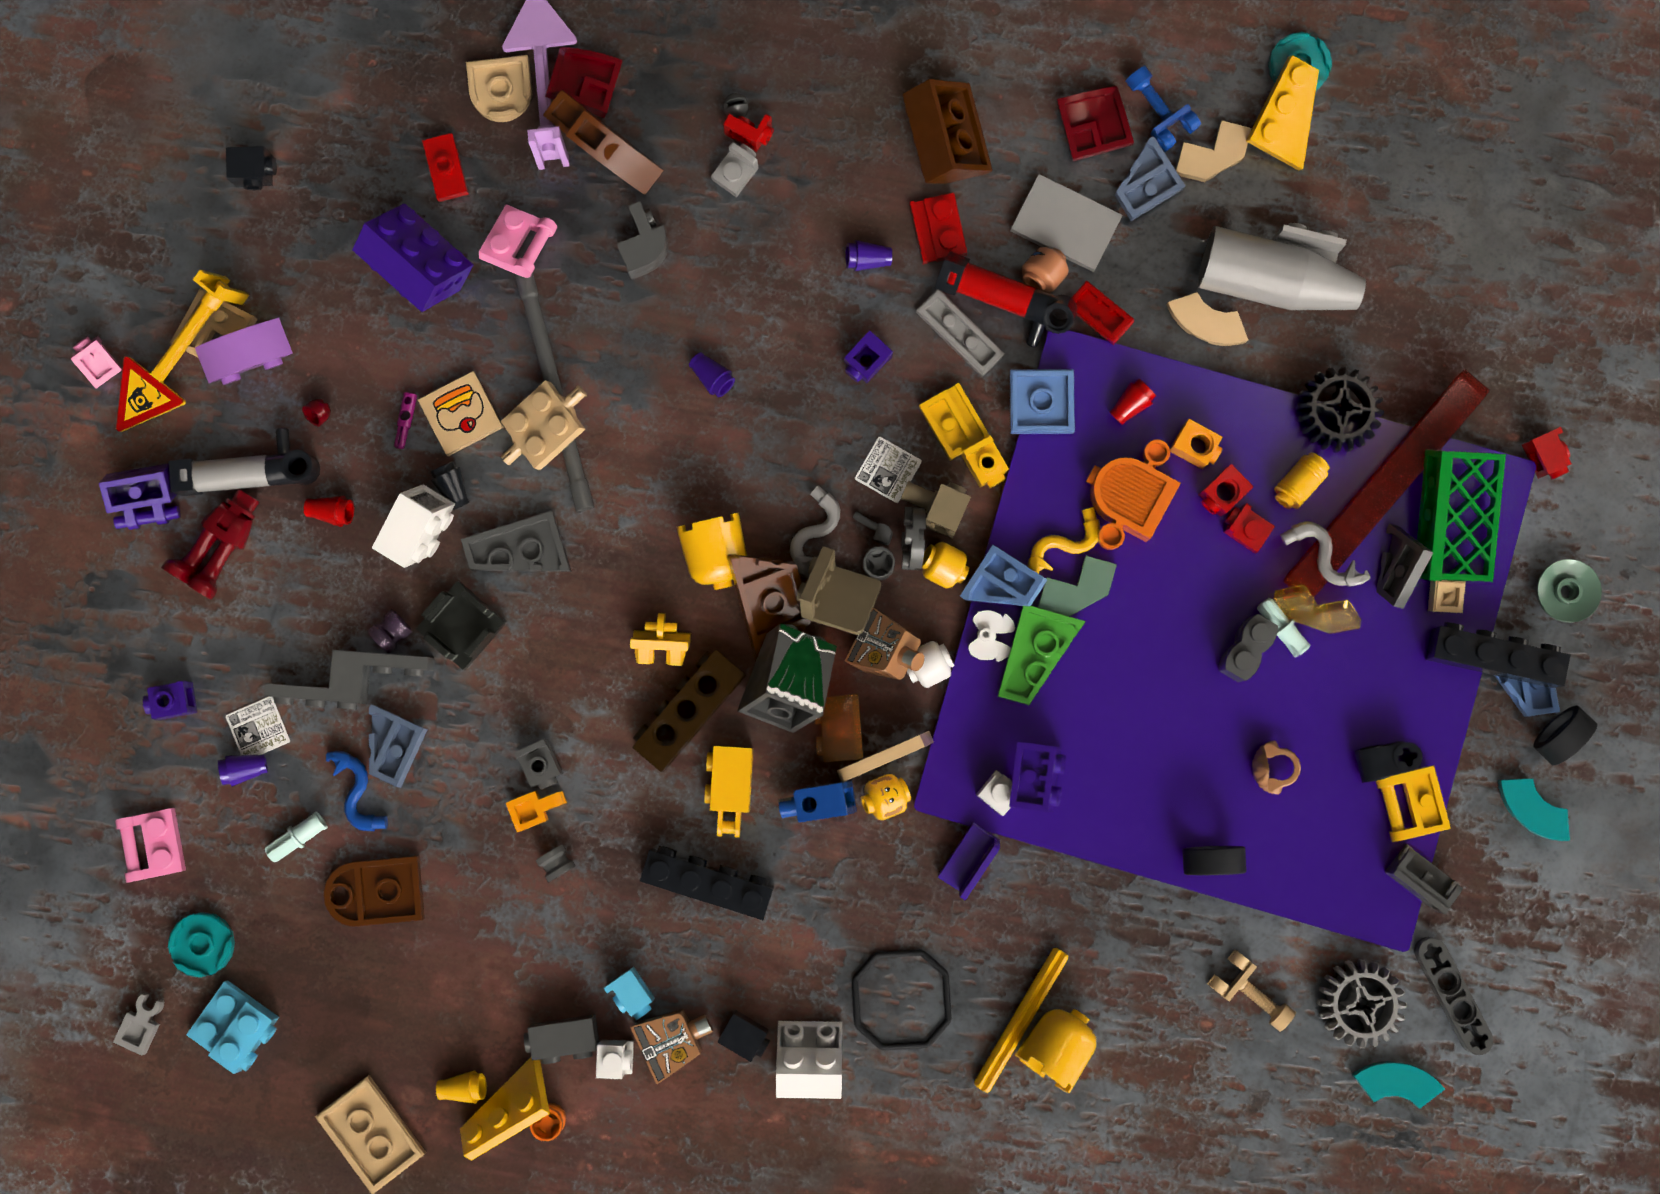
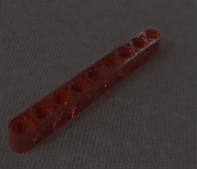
M1466 369L1459 373L1325 529L1332 539L1333 548L1330 563L1335 571L1342 566L1423 471L1425 450H1441L1489 393L1490 389ZM1318 540L1313 543L1283 579V582L1307 603L1328 582L1323 578L1318 569L1317 559L1320 546Z

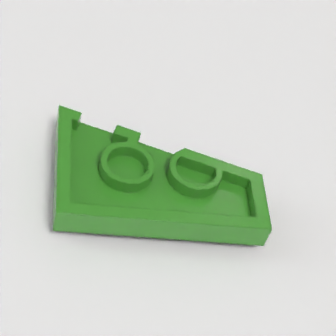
M1022 606L997 697L1030 705L1086 621L1033 606Z

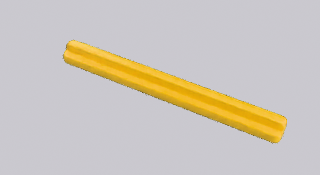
M1058 948L1052 949L974 1081L975 1086L987 1093L991 1091L1068 960V955Z

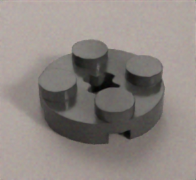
M905 507L903 523L906 526L905 532L901 534V551H903L901 569L920 570L922 569L925 540L923 539L924 529H926L925 508Z

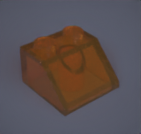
M858 694L826 697L823 715L815 720V724L822 725V737H816L817 755L824 756V762L863 759Z

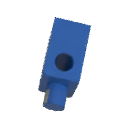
M852 780L793 790L794 797L779 799L781 817L797 816L799 823L845 816L857 812ZM811 798H814L816 801V809H813L810 805Z

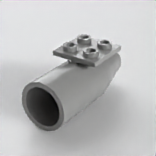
M1289 223L1288 225L1284 224L1272 239L1214 226L1203 254L1197 288L1286 310H1357L1364 296L1366 279L1336 264L1338 253L1345 247L1347 239L1338 238V234L1335 232L1322 230L1318 233L1307 230L1305 225Z

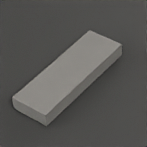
M937 289L916 310V313L981 377L1004 357L1005 353L942 291Z

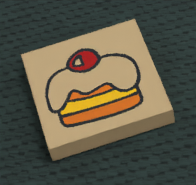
M474 371L418 399L447 456L504 428Z

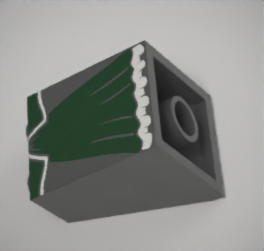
M779 624L765 636L740 701L738 712L792 733L821 717L824 712L837 646L826 642L823 637L808 635L798 631V628L793 625Z

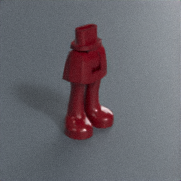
M238 489L231 500L227 498L225 502L220 503L201 521L204 528L191 550L182 559H167L161 568L186 583L198 593L212 600L217 593L216 581L227 559L235 548L244 550L252 529V520L255 518L252 513L260 502ZM217 539L221 541L202 571L195 575Z

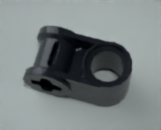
M1404 741L1374 745L1354 751L1362 783L1382 780L1392 775L1413 771L1422 762L1420 748L1416 744ZM1403 751H1408L1410 757L1405 758V762L1399 761L1398 756L1402 755Z

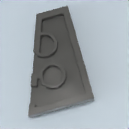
M552 511L461 539L469 568L472 571L572 572Z

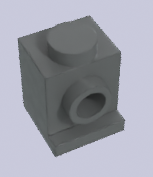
M548 739L539 740L514 752L530 787L539 786L540 790H543L558 783L556 777L562 775L563 772ZM537 760H541L544 763V769L541 772H536L533 768V764Z

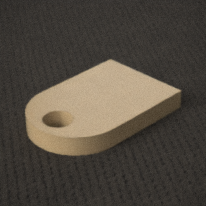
M927 731L839 769L837 773L841 782H845L934 743L930 731Z

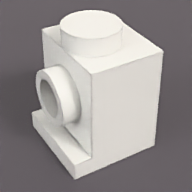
M996 770L976 795L998 814L1004 816L1011 808L1009 803L1012 781Z
M601 1040L597 1045L596 1078L622 1079L625 1074H632L634 1041Z

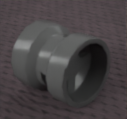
M884 547L870 549L863 560L865 574L880 581L889 578L895 567V558L892 552Z

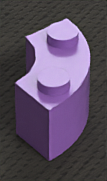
M279 318L240 329L195 347L208 383L221 380L223 385L240 380V373L263 365L265 370L280 366L283 364L282 358L293 354Z

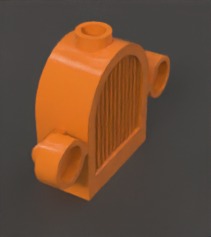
M1159 439L1150 441L1143 450L1144 462L1134 458H1118L1110 461L1103 468L1094 465L1086 482L1091 484L1090 497L1092 505L1104 520L1110 522L1099 530L1097 536L1099 544L1104 549L1114 550L1122 545L1125 539L1124 531L1144 542H1147L1153 536L1181 484L1155 469V467L1163 465L1170 457V448L1166 442Z

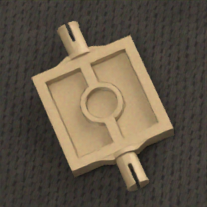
M545 380L501 420V423L511 435L513 445L501 455V458L504 459L503 461L507 465H511L523 454L534 469L541 470L585 430L576 416L574 406L587 396L586 392L577 385L574 390L564 397L559 394L551 382Z

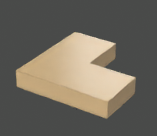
M199 289L171 339V344L202 303L201 298L206 293L205 290ZM224 301L217 311H213L185 351L198 358L195 347L211 341L215 332L224 336L255 325L257 318Z

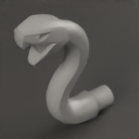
M819 485L810 495L819 502L818 505L825 509L827 519L822 524L808 526L799 530L790 544V555L793 562L797 564L799 574L806 580L810 576L808 568L813 557L804 555L802 550L804 543L808 539L826 536L831 533L840 520L841 510L838 501L830 492L827 493Z
M1304 521L1291 526L1290 530L1280 534L1286 546L1296 540L1301 541L1306 537H1315L1320 545L1317 559L1318 569L1323 578L1329 583L1351 587L1361 585L1370 579V574L1367 570L1364 571V574H1360L1355 569V560L1351 562L1346 572L1338 573L1333 569L1330 563L1333 548L1332 539L1321 525Z

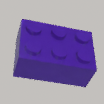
M405 203L365 222L352 249L373 271L382 276L402 297L410 301L421 312L459 292L474 265Z

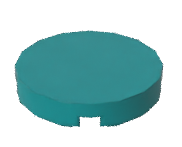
M1305 32L1291 33L1280 39L1271 51L1268 62L1269 75L1274 84L1287 58L1293 55L1319 70L1316 90L1320 89L1328 78L1332 67L1331 53L1326 44L1318 37L1316 39Z
M207 912L191 914L177 922L170 933L168 942L169 954L171 953V957L174 960L172 962L176 968L186 975L194 977L212 975L226 967L233 956L235 946L233 931L228 923L218 915Z

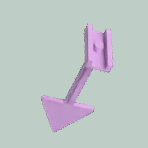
M526 0L502 48L504 52L534 50L540 126L538 129L527 130L528 142L538 169H545L544 161L561 159L563 167L570 166L569 155L560 128L553 125L552 122L543 116L551 104V99L545 97L549 85L547 48L574 45L577 43V39L547 0Z

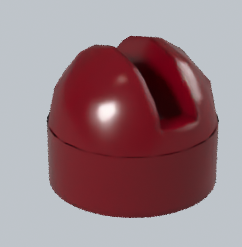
M313 399L302 407V412L311 424L320 427L330 417L331 409L329 404L324 403L322 399Z

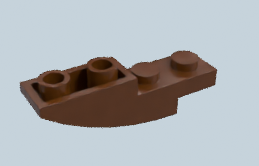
M564 90L558 93L543 114L555 126H559L560 130L569 139L644 195L648 193L664 172L659 165L618 132L612 130Z

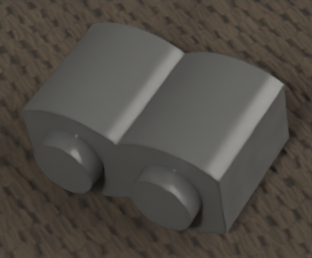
M1260 614L1247 618L1236 632L1235 644L1231 645L1223 653L1218 670L1236 682L1246 681L1251 678L1260 666L1262 653L1274 643L1278 633V625Z

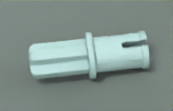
M1268 598L1259 604L1257 610L1263 617L1278 625L1277 636L1287 646L1294 658L1310 648V643L1294 625L1295 621L1293 618L1288 619L1273 599Z
M316 811L295 827L289 826L287 828L288 832L267 845L264 850L271 861L278 862L298 847L304 848L305 842L322 830L327 829L328 826L323 817Z

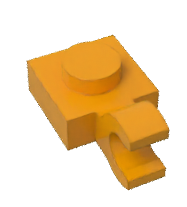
M537 790L506 802V806L518 833L548 821L546 811L567 803L563 791L541 799Z

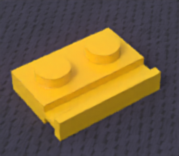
M960 383L919 405L921 412L950 461L962 455L963 450L990 436Z

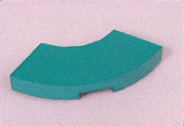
M1533 778L1498 780L1500 795L1508 812L1528 831L1550 840L1570 841L1568 809L1554 807L1544 801L1536 791Z
M1378 1062L1367 1065L1352 1073V1076L1373 1102L1384 1097L1399 1096L1408 1099L1420 1109L1445 1090L1433 1076L1413 1065L1405 1063Z

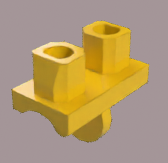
M658 613L657 622H645V631L634 630L633 638L630 639V648L635 649L636 663L652 664L655 660V650H666V664L682 666L686 651H688L691 643V633H678L677 623H666L665 613Z

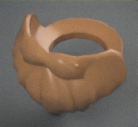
M1275 740L1260 746L1252 760L1253 777L1258 786L1268 793L1279 795L1283 787L1294 783L1300 775L1301 765L1299 758L1289 749L1280 748ZM1277 755L1289 757L1294 765L1292 775L1285 780L1269 778L1267 758Z

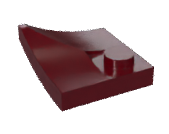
M560 47L545 97L554 100L558 93L564 90L591 113L605 118L623 60L590 50Z
M1117 86L1091 90L1057 99L1073 162L1134 144Z

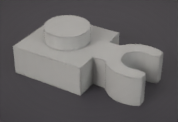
M143 993L138 997L136 1001L137 1013L133 1011L126 1013L113 1043L141 1056L147 1053L160 1025L152 1021L153 1016L162 1011L165 1003L164 1000H158L153 1009L148 1008L146 1005L149 997L148 993Z

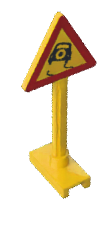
M204 270L198 271L193 281L206 290V293L201 298L202 303L154 370L150 373L131 357L124 358L116 425L117 431L123 432L186 403L181 396L164 384L165 378L213 311H217L224 301L243 305L249 294L245 291L230 288L227 285L230 279L226 276Z

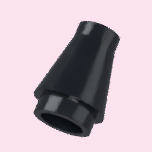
M454 461L431 471L432 483L442 496L455 503L453 510L470 503L466 495L460 467L456 468Z

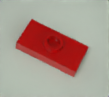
M453 133L422 140L438 202L469 195Z
M1088 281L1071 297L1077 305V316L1112 345L1134 323L1133 317Z

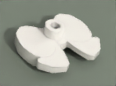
M994 611L978 612L973 617V622L979 631L977 639L969 644L968 650L970 655L979 660H993L996 658V661L1000 662L1006 659L1010 654L1011 647L996 641V634L1014 632V621L1007 614H1004L1002 617L1001 614Z

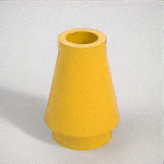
M476 1071L445 1080H438L436 1084V1095L439 1100L446 1099L476 1104L478 1100L485 1099L487 1093L486 1078L483 1073L477 1074Z

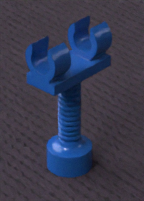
M1143 66L1131 74L1125 82L1132 91H1142L1144 97L1163 122L1154 127L1150 134L1155 137L1162 150L1166 152L1176 143L1173 134L1167 128L1180 120L1183 128L1191 134L1199 128L1201 121L1191 110L1189 104L1172 113L1169 107L1165 105V102L1161 100L1160 95L1154 90V87L1150 85V79L1153 75L1146 66Z

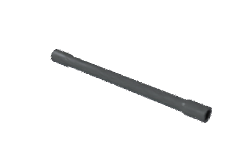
M514 273L519 295L526 311L543 381L551 382L559 394L564 396L538 299L539 293L534 274L532 273L529 278H525ZM574 439L562 450L570 480L569 487L576 512L593 509L594 503Z

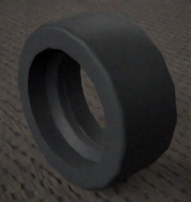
M1578 705L1572 706L1556 716L1539 733L1533 747L1551 765H1559L1576 754L1590 740L1598 724Z
M1204 846L1183 848L1182 850L1185 875L1243 874L1247 871L1244 846Z

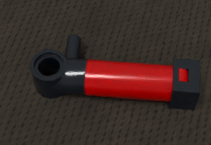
M949 252L944 259L935 289L954 296L958 292L1034 321L1026 340L1028 346H1038L1045 327L1052 333L1060 334L1068 331L1073 325L1078 309L1075 301L1068 295H1053L969 263V258L953 252ZM1062 309L1067 313L1068 318L1063 320L1057 319L1053 315L1052 310Z

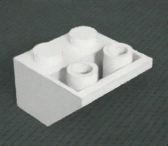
M778 1021L776 1098L841 1099L842 1022Z

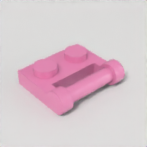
M506 204L479 250V259L519 276L529 278L535 269L534 262L548 237L554 235L557 225L549 218H538ZM530 230L537 232L523 258L516 259L515 257Z
M175 808L115 820L116 829H120L128 873H124L126 883L186 871ZM138 825L142 827L149 866L148 869L143 870L140 868L133 826Z

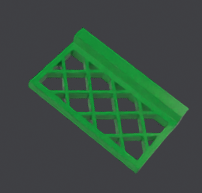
M1425 450L1417 540L1430 549L1433 554L1420 577L1421 579L1429 581L1493 582L1506 454ZM1453 458H1461L1468 467L1458 478L1452 473ZM1494 460L1493 474L1488 479H1485L1478 468L1485 461ZM1473 474L1481 485L1469 495L1462 486V483ZM1457 489L1465 500L1453 510L1449 505V497ZM1486 491L1491 497L1490 505L1482 511L1475 500ZM1470 506L1478 517L1466 527L1458 516ZM1454 521L1462 532L1450 542L1446 537V528ZM1483 523L1487 528V537L1479 544L1472 535V532ZM1467 538L1474 549L1463 559L1455 548ZM1451 553L1459 564L1449 573H1442L1443 560ZM1478 555L1484 560L1483 574H1475L1469 567V564Z

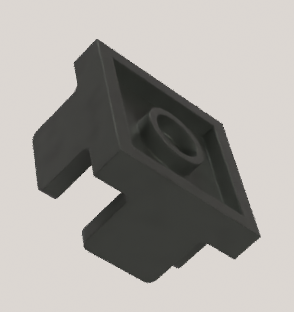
M457 581L447 593L441 591L421 614L424 620L418 625L416 630L424 636V640L445 658L452 660L462 670H466L507 622L462 583Z

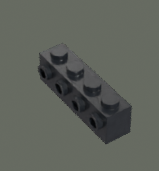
M1444 622V626L1433 628L1431 631L1426 660L1550 688L1565 686L1571 654L1562 653L1559 646L1541 644L1540 648L1528 645L1529 640L1509 636L1507 641L1496 638L1497 633L1477 629L1475 634L1463 631V625Z
M659 845L658 850H649L640 882L764 920L774 889L773 886L768 885V879L751 874L750 879L738 876L739 870L725 865H720L719 869L707 866L708 860L689 855L688 859L676 856L677 850Z

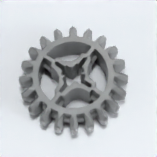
M1358 959L1356 967L1352 961H1345V972L1341 967L1335 966L1333 969L1337 977L1334 978L1326 975L1324 979L1330 983V986L1328 988L1324 986L1319 987V991L1326 994V999H1317L1318 1005L1326 1007V1009L1318 1013L1319 1017L1322 1019L1330 1018L1324 1025L1325 1029L1328 1031L1335 1029L1333 1037L1337 1040L1344 1037L1345 1044L1348 1046H1352L1356 1041L1358 1047L1365 1048L1368 1040L1371 1046L1377 1047L1379 1043L1378 1036L1386 1042L1389 1041L1390 1036L1387 1030L1390 1029L1396 1033L1399 1031L1398 1026L1393 1024L1395 1019L1399 1021L1405 1020V1016L1398 1013V1008L1404 1009L1407 1007L1406 1002L1397 999L1405 994L1404 989L1395 988L1399 983V979L1394 976L1388 978L1390 970L1386 967L1379 970V963L1371 961L1368 967L1363 959ZM1359 978H1372L1379 984L1383 992L1368 993L1365 986L1360 983ZM1347 985L1349 990L1347 998L1338 1002L1341 991ZM1360 997L1367 999V1005H1364L1365 1008L1363 1010L1356 1007V1003L1360 1002L1358 1000ZM1385 1005L1381 1017L1376 1022V1010L1379 1007ZM1347 1014L1350 1016L1356 1014L1358 1021L1363 1024L1364 1029L1349 1028L1343 1022L1340 1015Z

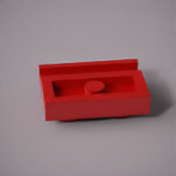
M954 192L925 198L922 201L910 202L909 206L923 265L933 261H943L949 252L961 256L967 255L968 252Z

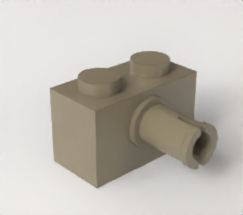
M908 481L901 500L925 508L928 514L926 528L953 539L971 496L965 494L967 491L965 488L949 482L948 486L941 484L939 491L935 490V492H932Z

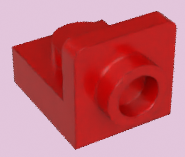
M731 114L728 115L723 124L726 136L747 145L756 152H758L762 144L765 146L768 144L774 132L772 117L768 114L764 115L757 128L749 119L743 116L736 118Z
M1248 503L1242 505L1240 509L1235 506L1224 521L1228 526L1223 533L1256 554L1275 526L1250 510L1252 506Z

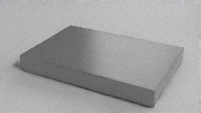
M1038 174L1010 232L1041 247L1056 248L1065 255L1067 260L1094 272L1123 215Z

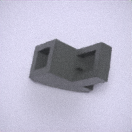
M640 201L629 205L640 235L617 243L631 280L657 269L664 261L668 252V237L664 225L651 229L657 225L650 208L643 210Z

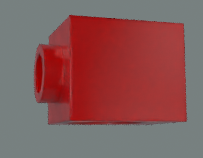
M1230 464L1198 495L1203 499L1201 503L1208 512L1213 515L1217 513L1222 517L1254 486ZM1218 485H1224L1229 488L1231 497L1228 501L1218 497Z

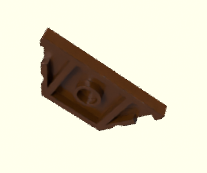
M730 554L727 555V560L756 662L765 636L769 631L779 624H790L802 632L812 621L801 618L800 601H797L801 579L797 564L787 560Z

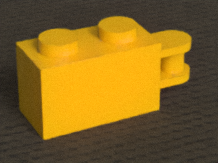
M713 746V752L707 753L706 771L712 772L711 784L705 785L704 803L710 804V811H718L717 836L722 837L724 833L735 834V837L740 838L741 813L750 812L753 748ZM724 811L736 812L735 821H723Z

